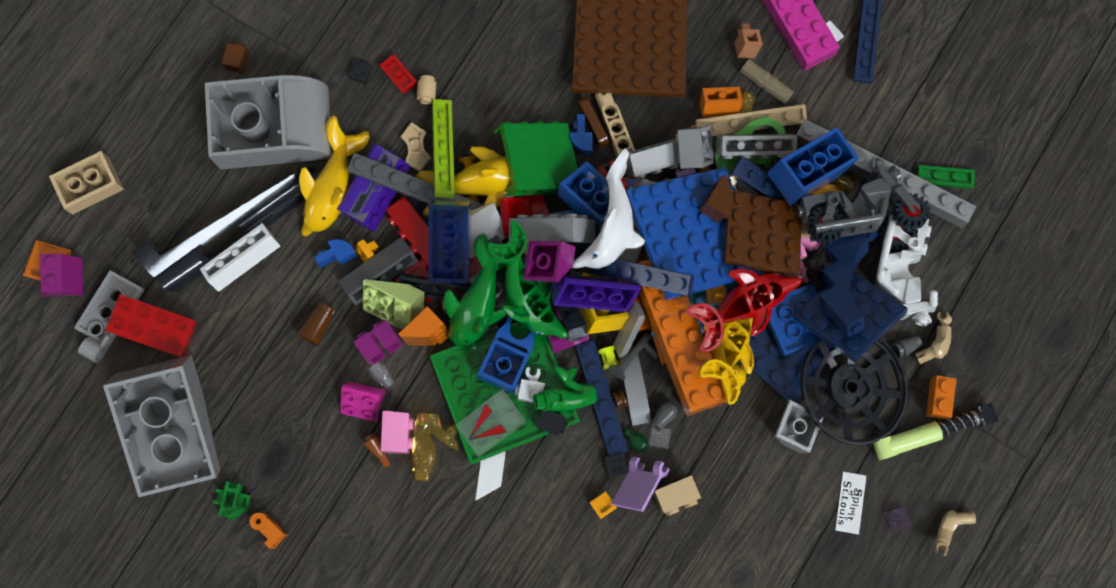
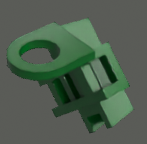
M226 481L224 490L216 489L215 492H218L216 501L213 500V504L221 505L219 517L225 516L229 521H232L248 510L251 495L241 494L243 487L241 484H233Z

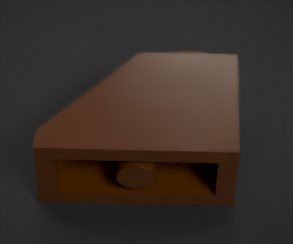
M723 174L715 182L699 211L716 223H719L723 218L727 220L733 211L731 207L734 203V198L726 175Z

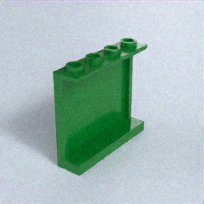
M525 121L512 124V122H504L494 131V134H501L512 182V185L506 189L508 196L558 194L560 183L578 169L568 123H560L559 121L544 123L539 121L534 124H528Z

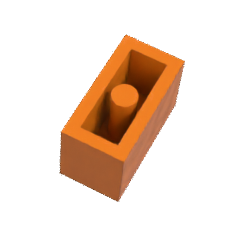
M740 87L702 88L699 103L702 117H718L739 114L743 101Z
M935 376L930 379L927 417L939 419L952 418L957 379L943 376Z

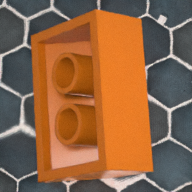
M426 307L398 334L407 345L435 346L437 343L441 344L447 339L448 330L444 323Z

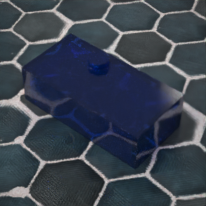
M432 200L429 203V282H469L471 202Z

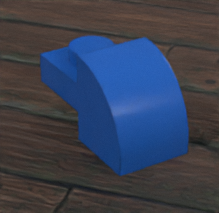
M577 114V121H573V132H570L573 149L581 155L592 156V132H585V114Z
M335 239L328 241L331 249L319 251L318 255L314 258L317 264L323 267L335 260H338L343 265L358 257V255L349 243Z

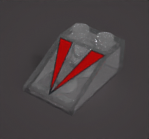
M502 389L456 426L476 455L480 457L525 425L526 420Z

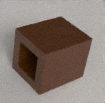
M227 43L221 64L228 71L244 74L250 53L241 43Z

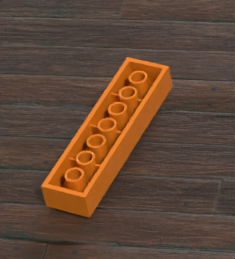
M650 259L638 262L639 264L652 266ZM641 285L640 298L686 416L724 404L725 395L720 379L711 377L701 378L698 376L700 367L705 362L713 359L710 351L706 353L700 351V345L703 342L704 336L697 319L688 316L686 313L687 308L691 306L688 296L665 301L660 289Z

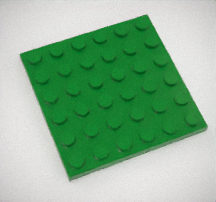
M520 322L513 323L510 327L512 337L518 340L526 338L531 333ZM497 331L481 336L469 346L456 345L430 355L470 465L549 435V433L536 428L542 410H536L534 403L519 401L518 395H515L516 387L511 394L477 379L479 370ZM534 335V347L518 380V384H521V379L529 380L526 376V369L530 367L529 374L532 376L537 374V369H540L541 374L538 382L545 383L544 390L552 387L568 390L555 372L554 366H558L546 335ZM505 363L498 364L501 370H507ZM487 404L492 413L471 438L500 424L507 433L469 440L483 408ZM575 409L551 411L566 417L567 427L580 423Z

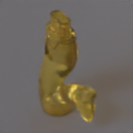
M418 413L412 451L413 466L416 467L413 468V471H415L414 480L429 481L430 472L433 473L432 468H434L436 463V449L430 433L448 447L456 451L459 450L458 443L454 438L458 431L456 425H452L447 430L442 429L439 415Z

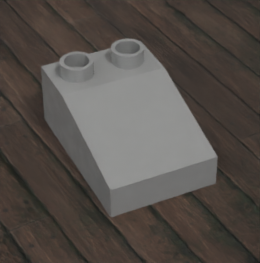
M192 355L116 373L103 385L138 497L217 478L220 472L219 462L203 391Z

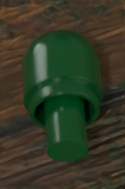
M628 428L624 434L630 439L628 441L630 445L638 452L646 451L649 445L648 440L641 433H634Z

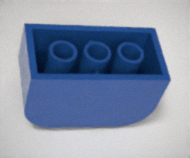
M836 127L782 158L767 175L788 205L792 206L798 203L802 197L813 194L837 179L860 158Z

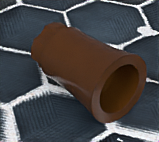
M319 302L296 332V335L310 344L319 347L335 311L331 307Z

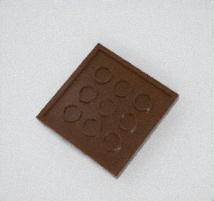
M731 190L734 203L731 207L733 211L725 223L723 263L798 277L800 275L802 224L801 217H798L797 206L799 204L796 203L789 206L783 200Z

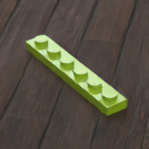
M433 99L434 197L454 198L452 100Z

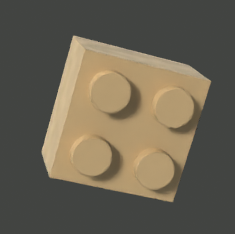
M692 476L653 492L660 513H666L667 516L679 512V507L683 505L686 509L698 504L697 500L701 498Z

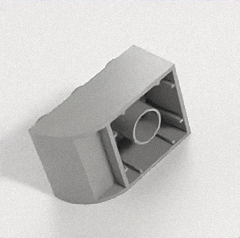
M294 75L205 83L208 155L221 170L330 159L333 149L327 140L325 130L326 122L330 118L328 86L325 83L313 78Z

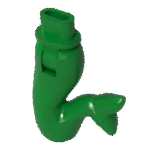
M554 366L557 376L568 390L552 387L540 391L539 394H534L532 397L536 410L568 411L593 405L596 402L597 393L592 384H581L573 380L577 371L576 367H570L565 370L560 366Z

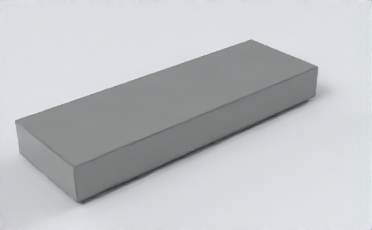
M633 302L628 312L630 315L628 320L619 331L613 344L618 357L623 359L627 356L646 317L641 305Z

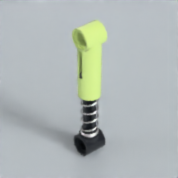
M991 402L973 408V411H970L969 414H963L961 417L955 416L954 419H947L943 423L934 421L880 439L873 443V446L880 461L940 441L945 434L949 435V433L958 432V430L963 428L966 430V427L969 426L974 427L978 425L982 427L999 420Z

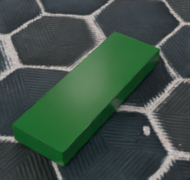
M917 165L916 176L939 187L973 189L975 170Z

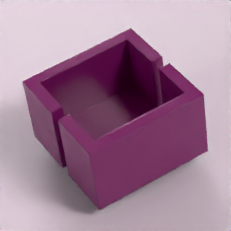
M387 320L377 322L373 325L374 329L371 332H362L356 337L357 340L354 341L364 359L371 366L386 357L378 345L377 339L389 354L404 345Z

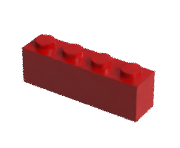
M405 197L386 209L389 214L387 217L388 221L393 227L395 225L398 226L400 229L398 234L404 241L408 239L411 243L409 248L414 255L418 253L421 256L419 261L425 269L430 268L434 272L451 259L448 252Z

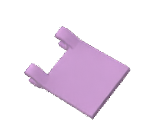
M632 457L629 462V471L611 504L643 512L660 479L668 475L669 468L663 467L664 462L656 461L653 466V473L643 471L645 464L639 463V457Z

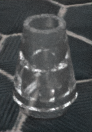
M380 360L368 369L369 375L386 389L395 383L385 363H381Z

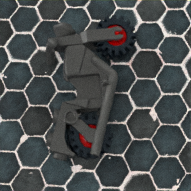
M877 158L874 161L875 167L872 173L859 189L858 198L854 203H851L842 191H829L819 195L810 194L801 198L797 206L798 217H801L802 224L806 223L808 216L811 214L807 224V228H809L807 232L810 234L811 242L819 243L822 240V244H826L827 241L828 244H832L833 240L836 242L840 237L877 231L886 216L888 202L893 205V221L897 220L895 224L897 226L901 224V229L903 230L907 227V231H911L912 228L915 231L923 227L931 212L929 211L931 208L927 206L929 203L927 200L923 201V196L918 198L917 193L912 196V193H909L902 184H898V181L901 180V172L896 166H891L886 171L882 160Z

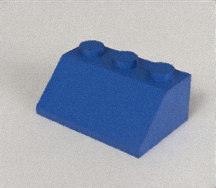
M585 162L560 183L558 196L577 214L588 215V219L596 220L595 230L599 233L602 230L608 212L609 188L606 178L591 164Z

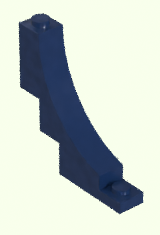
M879 229L871 233L841 237L836 242L833 241L832 244L825 246L826 259L832 265L822 270L823 282L829 289L819 294L820 307L847 337L858 334L865 328L864 315L854 302L850 286L857 265L869 252V241H873L878 237Z

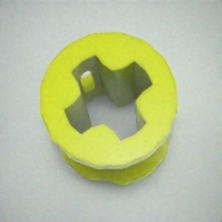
M614 346L598 350V354H601L604 363L603 370L609 369L610 365L616 366L619 364L614 354Z

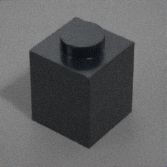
M542 411L536 428L559 437L560 433L564 434L568 423L565 422L566 417L551 411Z

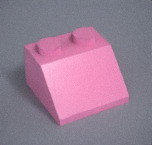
M383 411L382 452L410 454V449H413V438H410V430H414V418H411V414Z

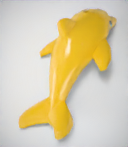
M336 116L330 117L325 126L327 140L334 150L327 164L315 181L306 167L301 169L299 176L300 190L306 200L303 213L304 225L301 230L303 236L326 230L341 213L337 208L349 188L347 157L362 150L370 139L369 132L367 131L357 135H345L338 124Z
M472 147L470 151L480 162L467 167L454 176L455 194L487 196L484 205L493 202L497 208L500 205L499 199L506 198V189L512 185L507 159L486 147ZM424 170L416 175V178L434 185V171ZM428 204L423 210V215L430 217V215L440 214L443 210Z
M753 318L724 324L723 340L718 347L710 351L713 360L705 362L698 371V376L701 378L711 377L720 379L725 402L728 405L734 404L740 394V382L732 369L733 366L740 360L746 374H751L754 367V356L749 345Z

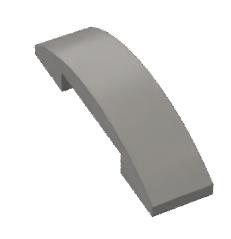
M637 354L626 367L624 372L625 380H623L632 426L651 422L643 374Z

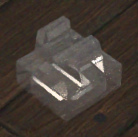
M651 427L649 446L668 449L671 429L662 428L660 431H657Z

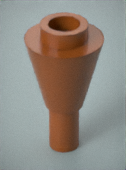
M374 432L364 438L366 442L363 445L376 458L378 457L384 468L389 466V460L385 453L381 451L380 434L376 435Z

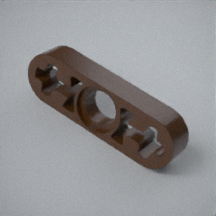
M585 96L578 99V106L582 114H585V120L598 146L601 148L609 144L607 135L588 98Z

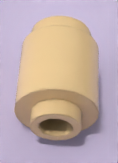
M423 75L418 80L417 100L421 104L428 105L436 98V82L433 76Z

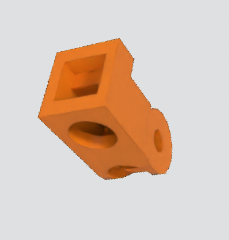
M255 513L250 518V526L255 530H259L268 539L264 544L269 549H275L288 535L267 514Z

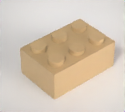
M102 151L49 176L63 208L72 215L124 190L110 158Z

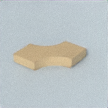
M411 122L401 135V139L408 146V155L405 162L411 168L420 172L425 169L431 160L430 155L424 149V139L427 132Z

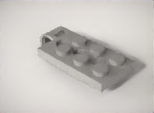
M109 271L74 327L76 330L89 336L81 343L78 353L98 363L117 336L105 331L117 301L113 300L114 293L120 291L124 296L139 300L145 289ZM106 308L111 309V315L108 318L103 317V311ZM99 324L101 331L99 334L94 335L92 329L95 325Z

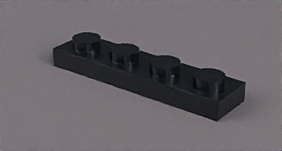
M403 273L399 276L400 283L409 284L423 291L424 298L443 300L446 291L451 290L458 301H460L472 285V283Z

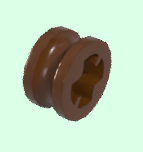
M622 390L619 394L613 393L619 410L622 406L628 407Z

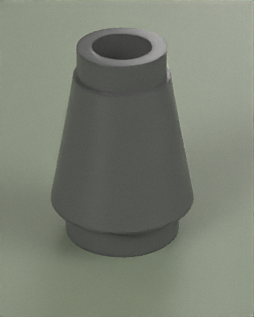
M916 335L895 340L891 347L899 358H905L922 346V341Z
M670 402L661 404L651 426L655 430L660 431L677 416V408Z

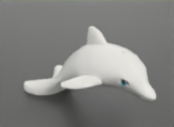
M626 148L615 160L606 177L610 198L602 230L591 246L573 261L572 268L574 269L585 266L600 269L613 263L626 248H638L645 243V240L633 230L632 208L621 182L629 157V152Z

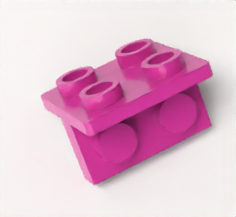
M348 381L347 385L343 384L341 390V413L378 422L380 407L386 390Z

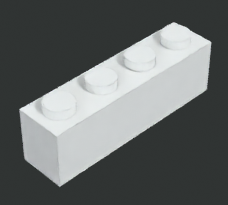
M261 223L201 267L200 270L206 280L219 292L279 248L280 245L273 234Z

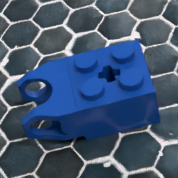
M508 317L506 323L497 331L479 370L477 379L512 394L534 347L535 333L531 332L526 338L521 340L515 339L510 333L512 318ZM505 363L507 370H501L498 364Z

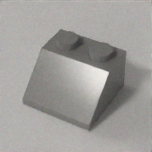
M712 125L678 130L676 135V143L679 145L677 159L681 169L703 168L714 163Z
M788 400L774 437L784 446L796 452L810 453L819 428L812 421L805 407Z

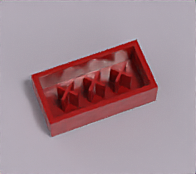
M120 294L105 331L177 357H185L198 323L195 320Z

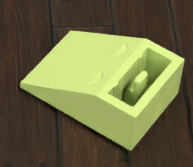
M365 279L363 280V310L384 321L387 320L390 324L403 330L424 310V292L409 284Z

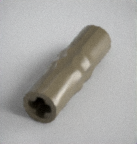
M750 59L740 71L757 86L763 88L765 92L771 94L783 104H786L794 94L792 89Z

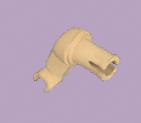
M941 312L937 315L942 326L937 327L936 339L932 342L931 347L915 353L920 364L935 357L941 359L948 353L951 345V327L948 325L952 322L948 312H946L947 315L944 319Z
M950 510L945 514L938 529L935 554H937L938 549H943L945 552L944 556L947 555L953 533L958 525L976 524L974 511L956 513V511Z

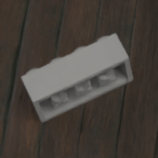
M534 214L533 216L517 215V218L509 219V225L513 220L522 226L526 233L527 242L562 241L565 243H593L595 240L596 220L588 219V215L549 214V216Z

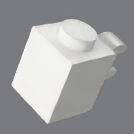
M527 367L526 376L529 380L521 379V384L517 383L515 395H518L519 401L533 403V395L543 391L545 383L538 382L541 374L540 369H537V374L532 376L529 374L530 367Z

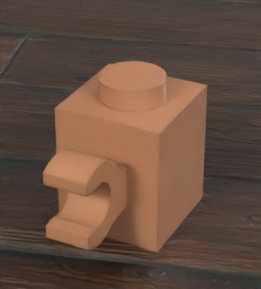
M742 23V29H738V37L734 42L737 57L755 58L763 45L760 32L756 29H750L749 23Z

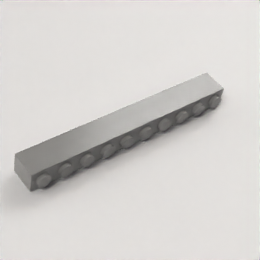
M804 119L796 134L797 144L803 147L829 131ZM847 141L860 158L848 169L849 171L867 179L875 167L874 161L877 158L882 160L886 171L891 166H896ZM896 166L901 172V180L898 181V184H902L909 193H912V196L915 193L918 194V198L923 196V201L927 200L929 202L927 205L931 208L929 212L960 228L969 222L976 208L975 205Z

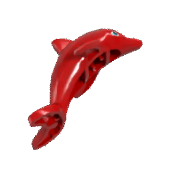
M742 268L730 271L728 275L740 284L724 297L718 309L709 304L698 303L689 306L686 310L688 316L695 317L706 325L700 351L706 353L720 345L724 336V324L753 318L750 335L756 336L762 332L770 321L772 309L783 301L790 291L798 287L802 283V279L796 276L787 277L778 273L758 275L752 270Z

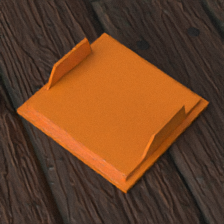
M36 240L23 276L41 281L40 254L71 255L72 250Z

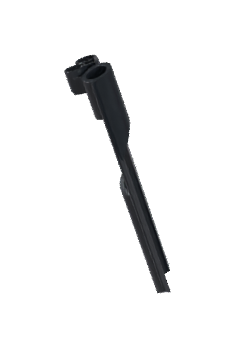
M306 167L315 181L320 173L317 169ZM301 169L162 255L156 246L153 247L149 240H146L132 250V252L147 272L154 276L162 287L170 292H179L202 275L201 267L261 223L267 228L305 200L299 184ZM232 225L243 227L248 231L213 257L203 256V246Z

